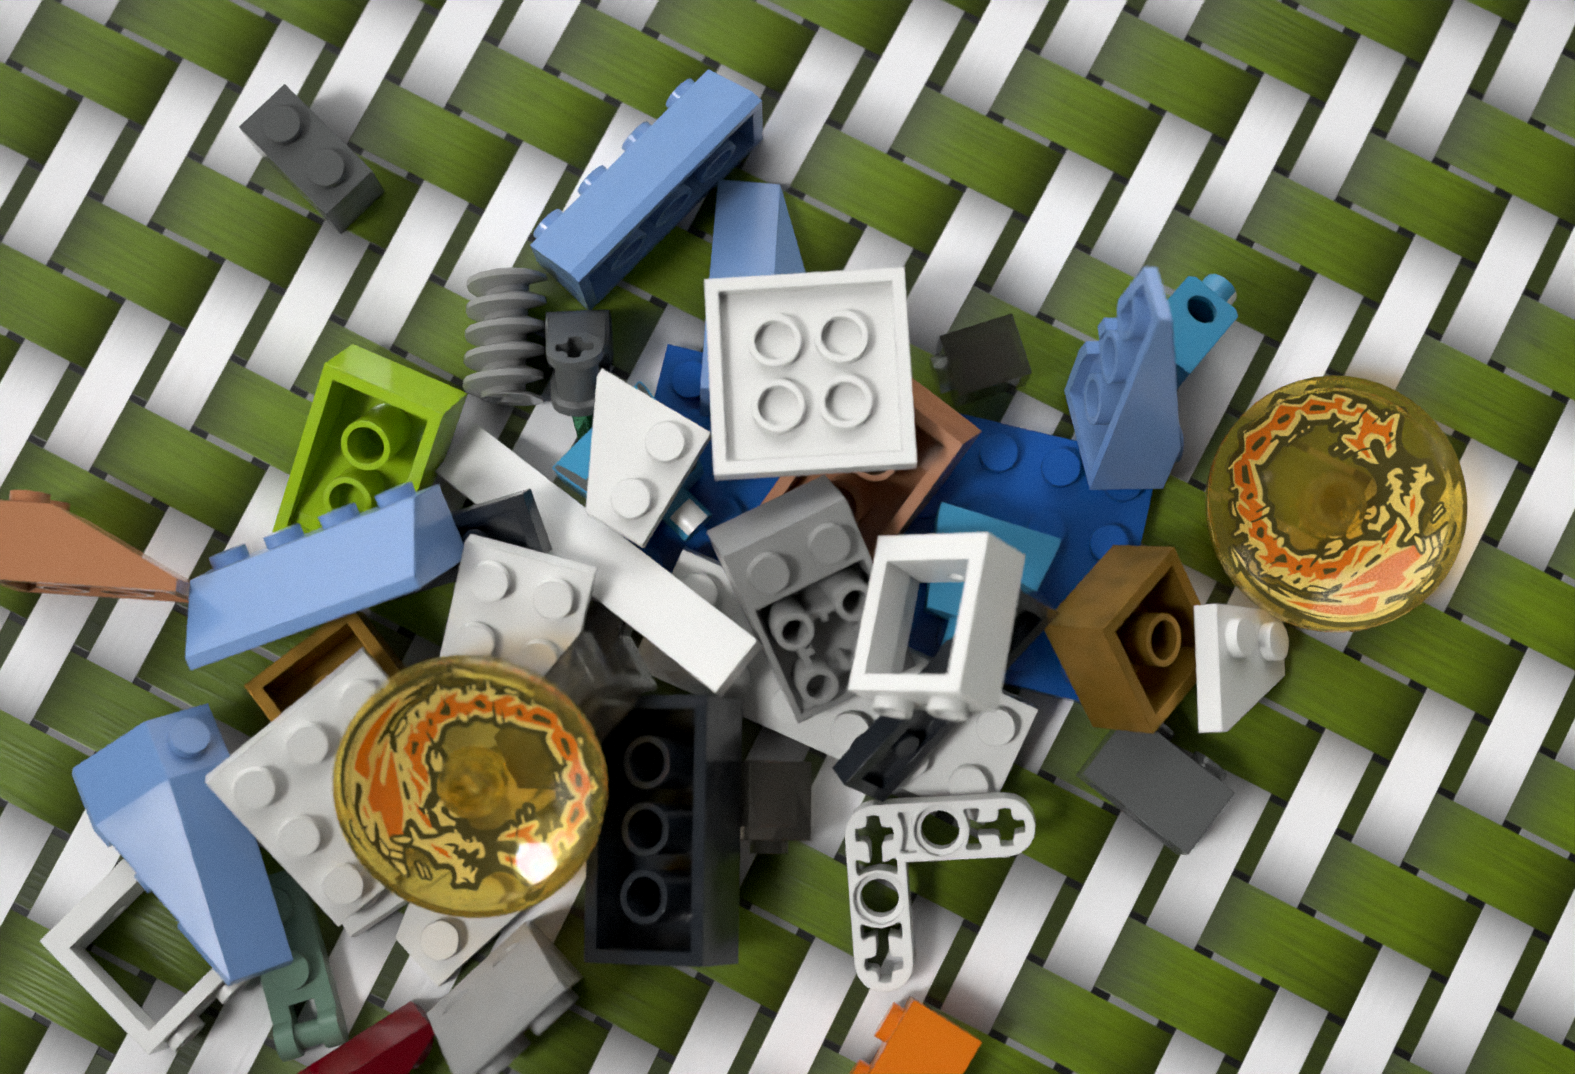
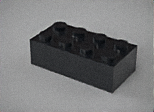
M714 695L590 696V751L592 761L606 784L603 791L594 801L599 819L591 824L587 830L584 963L684 967L738 964L742 699L720 698Z

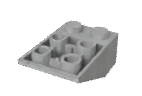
M824 474L706 531L738 602L757 640L763 646L761 649L798 723L857 695L849 691L848 686L873 566L846 498ZM908 645L902 672L916 666Z
M532 920L524 922L427 1013L452 1074L500 1073L532 1044L524 1035L529 1028L536 1035H539L580 998L572 988L583 978L582 974Z

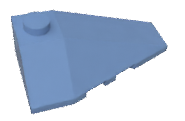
M718 180L709 279L806 273L780 184ZM705 322L700 384V416L711 417L707 323Z
M1143 267L1118 299L1117 318H1104L1098 325L1099 341H1086L1079 349L1064 389L1090 490L1163 489L1174 463H1178L1183 455L1184 438L1182 429L1179 426L1173 319L1157 267Z
M207 703L141 723L72 769V776L94 832L108 848L113 845L135 871L134 878L147 893L152 891L177 919L178 929L229 987L289 966L293 962V956L256 837L206 784V775L230 756Z

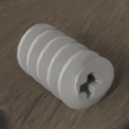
M507 267L482 271L469 277L467 289L469 293L478 298L468 302L466 314L477 323L467 327L465 339L468 343L476 346V348L465 353L464 364L476 373L464 378L463 389L465 392L480 398L482 401L501 405L529 406L539 405L543 402L542 396L525 389L527 383L544 379L543 371L527 366L526 363L529 358L545 354V347L528 341L527 336L530 333L545 330V321L528 316V309L547 305V298L545 296L529 291V285L548 280L546 274L528 268Z

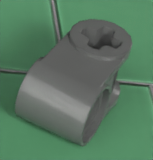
M610 309L546 312L545 349L548 366L553 368L551 382L552 406L558 413L566 416L582 417L594 414L597 376L601 369L610 373V365H613Z

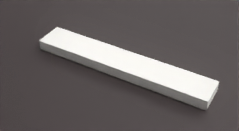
M475 423L435 471L475 505L531 488L552 546V550L547 554L598 567L591 596L720 698L763 647L757 639L622 535L588 516L583 505Z

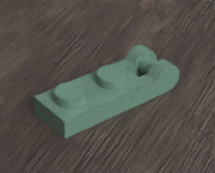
M284 870L268 875V879L293 956V962L289 966L260 975L273 1024L275 1046L280 1059L286 1062L303 1057L306 1048L324 1043L326 1048L329 1049L346 1043L348 1041V1030L313 900L298 882ZM313 998L317 1010V1018L299 1023L294 1004Z

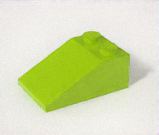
M354 344L328 360L324 364L272 532L300 523L305 534L322 527L319 516L354 502L359 513L378 506L375 495L412 481L416 492L433 486L438 475L435 471L443 463L448 453L468 393Z

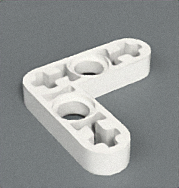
M1001 792L885 799L884 802L875 799L863 802L854 809L846 824L845 844L854 964L857 976L865 986L877 992L887 993L895 991L905 985L912 974L915 947L908 862L995 858L1020 854L1032 842L1036 826L1033 808L1024 798L1017 794ZM1009 808L1011 809L1013 819L1024 820L1025 827L1016 828L1013 839L1008 841L1001 840V834L998 829H979L978 838L980 843L969 844L970 820L966 809H979L977 822H992L997 820L999 809ZM940 810L952 814L958 821L960 828L957 838L946 845H936L928 841L922 831V821L929 813ZM869 816H879L882 826L892 827L894 834L886 835L882 844L883 862L896 858L897 867L875 864L864 869L859 868V860L870 863L872 858L870 837L865 835L859 836L857 830L866 827ZM874 879H885L891 882L899 895L896 907L883 913L869 909L862 898L864 885ZM901 923L902 931L890 928L888 939L891 955L902 957L903 961L894 964L892 974H881L879 964L868 963L867 959L876 955L879 944L878 929L866 933L864 932L863 925L885 928Z

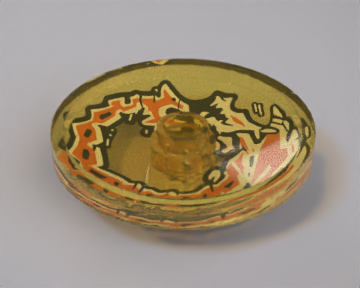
M1329 375L1298 380L1276 389L1252 405L1234 423L1220 443L1212 460L1205 492V512L1211 543L1218 560L1235 586L1260 609H1264L1268 614L1290 625L1318 632L1345 633L1374 628L1395 620L1420 605L1438 588L1455 563L1463 542L1467 522V492L1462 468L1455 450L1438 424L1424 409L1408 397L1383 384L1363 378Z
M451 655L419 662L401 670L378 686L365 699L341 738L333 767L332 791L337 820L350 849L362 866L385 888L400 898L435 913L463 918H490L512 914L537 905L563 888L578 873L588 859L598 838L607 805L608 783L604 755L590 723L578 706L555 684L540 674L507 660L480 655Z

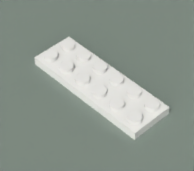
M685 546L672 575L757 639L721 563ZM643 637L631 664L632 667L694 695L718 696ZM909 647L916 666L902 672V674H919L933 658ZM762 649L759 650L722 696L742 699L743 717L838 760L850 749L852 742L860 734L864 733L880 716V714L872 711V701L857 694L798 723ZM1001 689L997 712L969 711L968 719L958 721L898 787L920 797L1000 793L1038 712V706ZM966 809L969 819L977 822L979 809Z

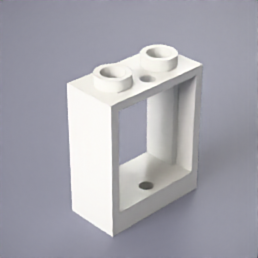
M989 532L878 536L848 690L872 701V711L897 719L912 718L913 710H927L933 716L956 721L967 720L969 711L997 712L1026 555ZM965 582L948 675L902 674L919 583Z
M123 858L40 942L148 1055L165 1050L168 1046L174 1052H177L204 1027L205 1023L199 1016L216 999L222 1004L227 1003L251 979L228 987L212 968L156 1024L85 950L145 891L134 878L135 871Z

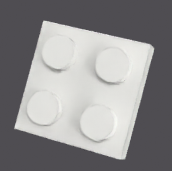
M470 534L464 544L438 663L449 665V661L473 664L480 669L476 673L482 675L490 673L497 679L565 696L570 688L598 567Z

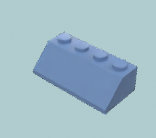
M709 69L696 82L689 78L681 83L666 102L668 110L652 125L644 122L635 128L622 145L624 153L608 169L604 165L594 169L579 186L578 193L580 196L564 212L556 209L540 222L533 234L536 240L530 245L537 262L587 310H592L718 184V180H723L763 140L762 100L756 94Z
M412 481L375 495L374 497L378 504L375 508L359 513L356 503H350L319 516L321 528L304 534L300 523H297L263 537L267 548L250 554L244 543L209 557L208 559L213 569L190 580L185 654L190 670L417 590L461 562L464 544L439 484L416 492Z

